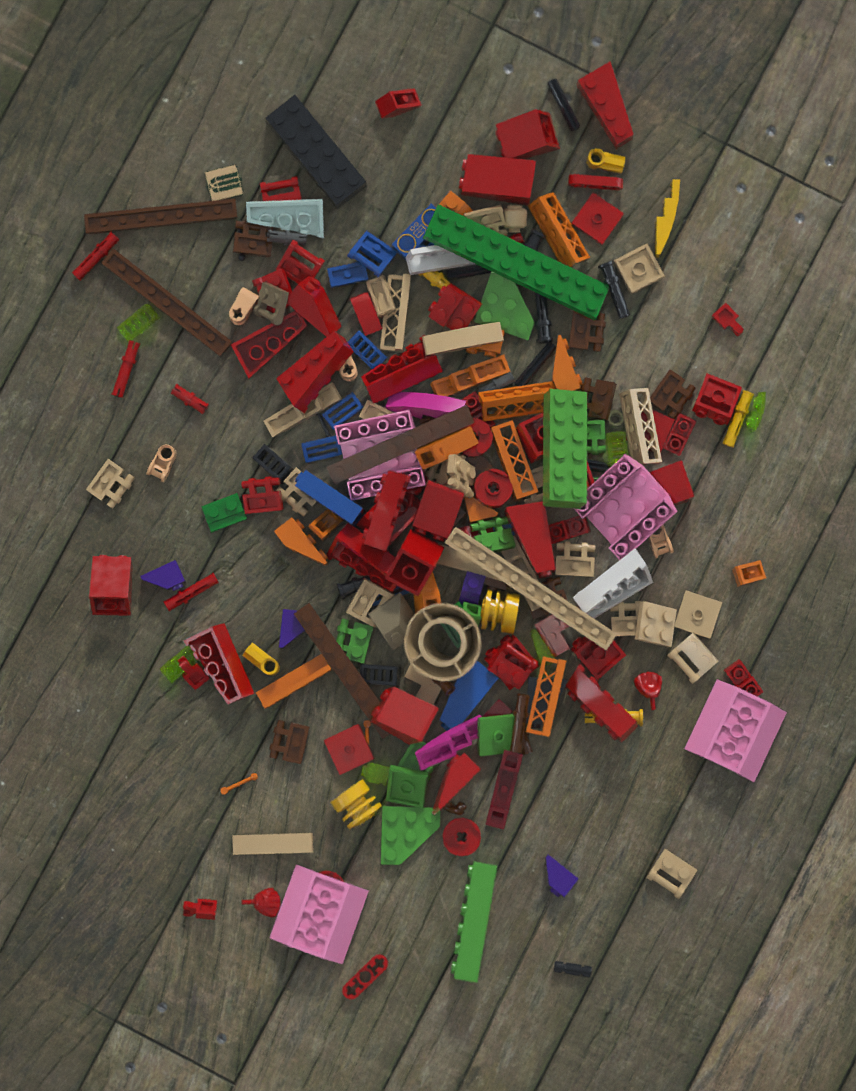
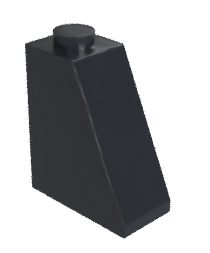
M528 677L527 694L530 697L527 712H529V716L538 680L535 677ZM548 679L540 685L544 695L552 689ZM562 679L558 699L567 684V679ZM544 698L536 703L539 713L547 710L548 704ZM544 713L543 715H541L544 720H545V715H546V713ZM529 716L526 718L525 724H528ZM540 717L532 721L531 728L541 729L543 722Z

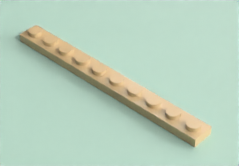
M457 527L454 528L445 543L605 650L608 649L617 634Z

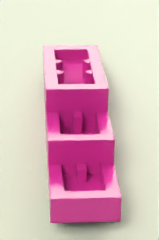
M400 392L389 396L385 408L395 412L410 410L411 416L422 419L423 415L438 418L465 406L466 401L428 393Z
M478 715L453 727L417 750L415 755L420 769H426L457 755L456 751L472 745V740L478 738V718L482 716Z

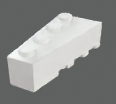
M633 549L587 587L579 591L573 599L580 610L595 619L652 584L653 580L646 563L637 550Z

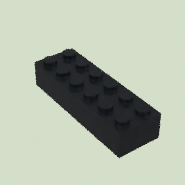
M293 95L265 117L268 126L337 210L367 187L366 180L296 95Z

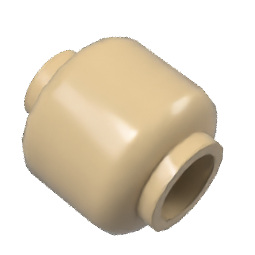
M507 205V208L503 209L505 219L503 227L509 228V232H520V228L527 226V210L522 208V205Z

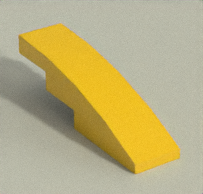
M672 179L671 198L664 199L663 217H657L655 220V258H659L675 220L679 200L680 179Z

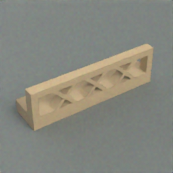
M388 274L387 284L389 290L393 293L392 298L396 296L400 301V307L396 309L397 311L383 317L380 350L403 352L411 283L410 274H403V276ZM392 280L402 281V288L397 292L391 287ZM394 315L398 320V325L391 330L387 325V320ZM390 334L396 339L395 347L384 346L385 338Z
M629 389L620 393V402L631 458L643 466L646 464L662 463L649 389ZM643 393V404L638 401L637 394ZM642 411L647 415L648 420L646 422L641 419ZM646 430L651 435L650 441L645 438L644 432ZM649 448L654 452L655 459H649Z

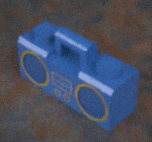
M432 204L392 243V248L405 261L410 249L435 245L430 242L425 246L424 243L427 240L423 239L436 209Z

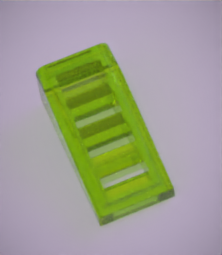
M147 303L121 323L117 329L127 341H132L159 320L160 317L151 305ZM145 311H146V312L149 314V316L151 317L150 320H149V319L147 318V316L144 314ZM139 315H140V317L144 320V322H145L144 325H143V324L141 323V321L138 319V316H139ZM133 320H134V322L137 324V326L139 327L138 330H137V329L135 328V326L131 323ZM126 325L133 331L132 335L125 328Z
M625 431L607 433L605 442L609 466L611 467L621 458H613V456L628 455ZM621 447L622 449L613 450L612 448Z
M532 629L530 635L541 667L543 656L555 658L539 633ZM546 661L545 667L555 663Z

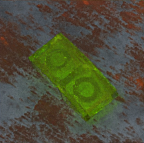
M758 392L756 397H753V408L757 409V411H751L749 416L746 417V427L750 428V433L756 431L762 419L766 392Z
M186 646L159 670L172 684L185 673L179 666L178 659L184 656L192 666L199 662V660H196L193 656L194 652L190 646Z

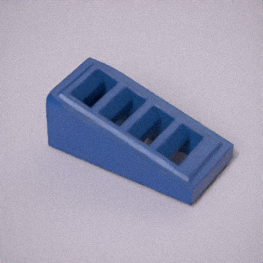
M360 330L348 341L354 353L371 369L382 364L387 359ZM361 338L363 341L355 347L354 344ZM367 344L368 347L361 353L359 350ZM372 349L374 352L366 358L365 355ZM378 354L380 357L372 364L370 361Z

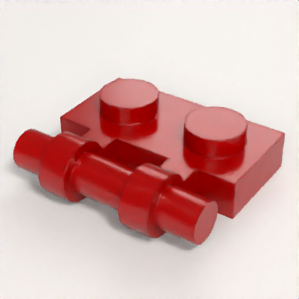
M268 476L265 479L258 480L256 478H249L248 481L241 482L243 489L249 488V494L242 495L245 514L283 510L281 490H273L274 485H280L279 477L272 478V476ZM265 486L266 492L257 493V487Z

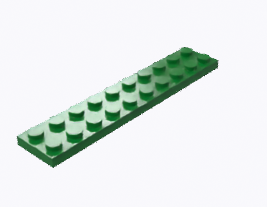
M439 204L423 236V239L592 320L597 318L609 290V286Z

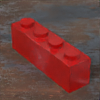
M422 337L419 338L420 342L414 346L410 344L405 347L406 351L400 355L394 354L391 356L389 362L385 365L379 364L361 376L373 404L443 372L436 354L426 356Z
M388 470L387 474L383 473L380 482L383 488L381 492L377 491L374 500L377 506L375 511L371 510L368 521L371 522L369 529L365 528L362 539L365 540L364 545L382 551L387 550L411 476Z
M347 523L335 537L326 556L329 560L334 558L340 561L339 565L345 568L349 566L355 569L356 574L360 576H369L372 582L393 592L398 585L385 579V576L395 557L387 550L382 551L364 545L363 533Z
M225 623L212 626L184 640L186 646H190L194 652L193 656L195 659L199 660L204 666L207 676H211L215 682L214 686L227 704L240 701L255 694Z
M580 664L566 684L567 696L574 702L577 700L581 704L580 708L587 715L591 713L595 717L593 720L601 728L604 726L608 730V735L613 740L618 739L622 743L638 727L637 721L619 703L615 705L613 697L607 691H601V687L597 683L598 681L593 676L588 678L584 672L585 668Z

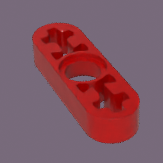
M570 174L568 176V186L622 190L623 179Z
M377 954L371 958L343 986V995L347 999L357 998L388 967L387 958L382 954ZM376 958L378 960L384 959V967L381 968L379 966L375 969L378 972L376 975H374L371 969L367 968L369 964L371 967L376 964L374 961ZM363 971H368L371 974L369 982H362L360 980V974ZM356 978L358 983L364 987L360 989L358 986L355 989V995H348L346 987H353L356 984L353 980Z

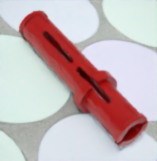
M110 232L100 244L96 245L92 253L83 260L72 274L81 281L104 256L109 254L108 252L120 240Z
M131 340L128 341L125 355L121 358L123 362L113 392L111 393V395L117 396L120 389L119 398H123L133 364H136L135 358L139 346L141 345L136 342L132 349L134 341Z
M211 573L183 591L180 589L176 595L163 602L170 612L183 603L187 604L188 600L219 582L214 573Z

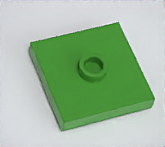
M513 714L478 718L477 754L479 756L503 754L504 750L510 751L515 717Z
M391 765L386 801L424 808L429 772Z

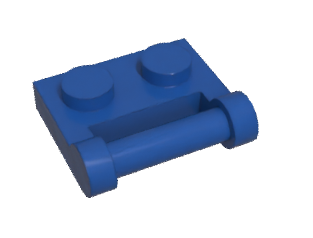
M366 231L350 250L347 257L355 259L374 272V275L379 278L395 258L397 251ZM358 251H362L380 264L379 267L359 254Z

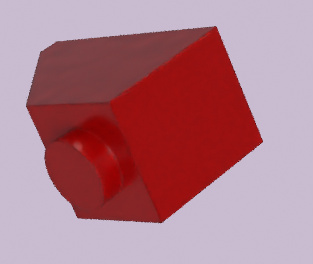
M415 88L389 91L375 101L381 118L395 117L422 106Z

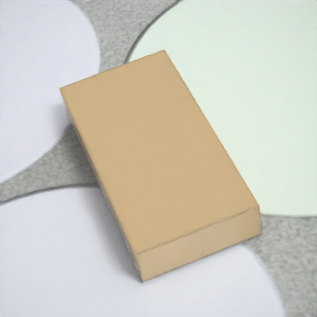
M384 275L366 282L379 318L397 311Z

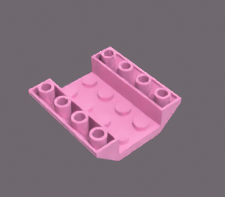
M410 410L335 425L334 428L338 445H341L343 459L410 429H414L415 425ZM417 448L348 478L347 486L350 500L376 496L377 491H382L381 478L383 473H388V470L411 476L407 489L426 485L424 469H422L415 455Z
M627 454L623 455L587 488V503L581 509H574L582 519L587 517L611 544L609 549L619 560L633 549L638 548L677 512L669 494L643 465Z
M716 680L684 749L755 782L787 712L736 686Z
M296 864L270 938L317 957L343 964L369 890L339 881Z

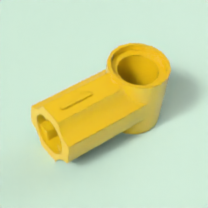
M593 149L588 154L586 163L591 169H603L621 174L625 157L606 153L600 149ZM597 155L600 158V162H593L591 156Z
M254 643L248 646L242 655L268 676H274L280 670L279 663ZM268 662L275 663V669L272 672L266 671L265 667Z

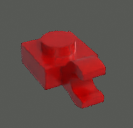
M727 303L722 305L712 315V318L724 330L730 327L737 337L743 333V327L735 321L739 318V315Z
M184 656L177 660L180 663L179 666L185 671L182 674L183 678L194 690H197L210 679L198 663L192 666Z
M198 899L197 903L184 901L183 916L190 917L196 914V918L215 920L217 900Z

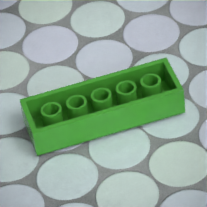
M549 389L544 394L543 506L581 509L587 503V392Z
M473 861V865L468 867L467 877H470V883L465 885L464 896H467V901L462 903L461 915L464 916L463 923L459 922L457 935H461L460 942L455 943L454 954H457V960L452 961L451 974H454V979L476 983L478 981L497 865Z

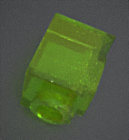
M368 762L367 765H363L361 776L366 778L367 782L378 785L381 782L386 786L390 767Z

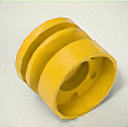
M488 589L482 603L480 615L481 629L486 630L487 621L492 622L491 631H494L497 623H501V632L514 634L520 594L508 592L505 600H501L500 591H497L496 599H492V590Z
M363 779L330 802L337 813L343 810L348 812L343 817V821L352 817L353 821L347 825L349 829L366 822L382 806L380 802L373 807L370 805V802L376 799L375 796L368 799L365 798L370 788Z

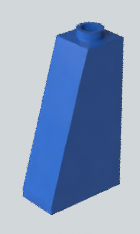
M307 470L304 473L300 472L295 479V486L353 527H357V523L366 514L362 507Z
M477 661L470 671L457 678L454 685L456 689L450 694L440 718L442 722L440 726L448 731L463 723L499 678Z

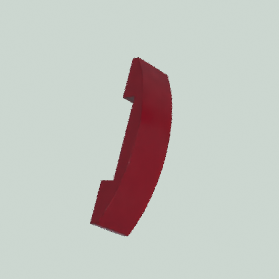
M504 750L485 825L500 829L505 828L523 754Z

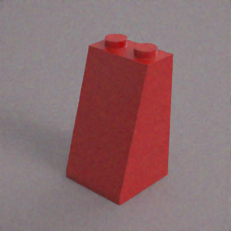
M468 154L467 160L463 159L462 170L465 171L464 178L460 177L459 189H462V195L528 206L536 161Z
M543 501L506 507L504 511L505 516H507L512 531L535 575H539V578L550 577L556 569L546 508L543 506Z

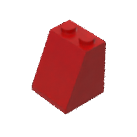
M535 109L495 124L497 128L496 136L501 142V154L504 158L526 159L560 149L552 119L548 112Z
M682 460L649 472L669 494L674 506L691 501L694 498Z
M428 480L412 528H415V532L421 535L429 533L434 535L433 539L444 542V539L447 540L452 532L465 493Z
M410 529L385 579L419 597L445 547Z
M107 555L93 556L89 592L92 615L131 616L133 571L131 557L124 555L117 557Z
M396 687L385 689L380 697L382 701L372 711L371 716L373 718L370 722L408 745L422 742L439 708Z

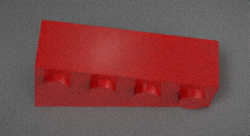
M333 331L276 379L292 405L305 413L310 402L319 396L318 392L325 384L328 385L332 380L330 378L334 372L340 370L354 351L343 336Z

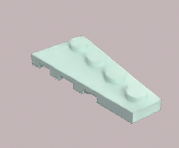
M322 199L246 202L247 222L277 227L282 230H291L301 234H310L324 238Z

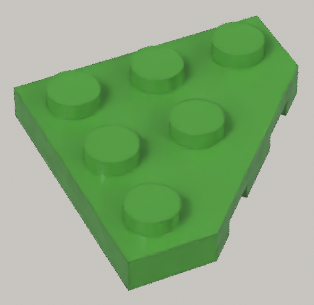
M491 271L481 301L482 306L477 312L474 322L481 325L500 322L501 329L505 330V333L529 340L535 321L516 283Z
M382 806L381 864L401 865L440 827V811L433 815V807Z

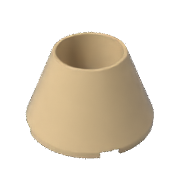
M438 603L421 609L412 617L407 626L404 648L409 662L420 674L434 680L450 681L465 675L475 665L481 650V635L476 622L466 611L452 604ZM438 623L449 624L458 631L461 637V649L458 655H444L434 646L432 634Z

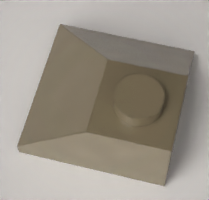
M400 592L368 613L393 650L404 643L408 623L415 615Z

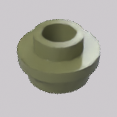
M619 410L610 411L609 420L606 421L607 425L612 429L621 428L624 425L623 413ZM612 417H618L619 422L613 423Z

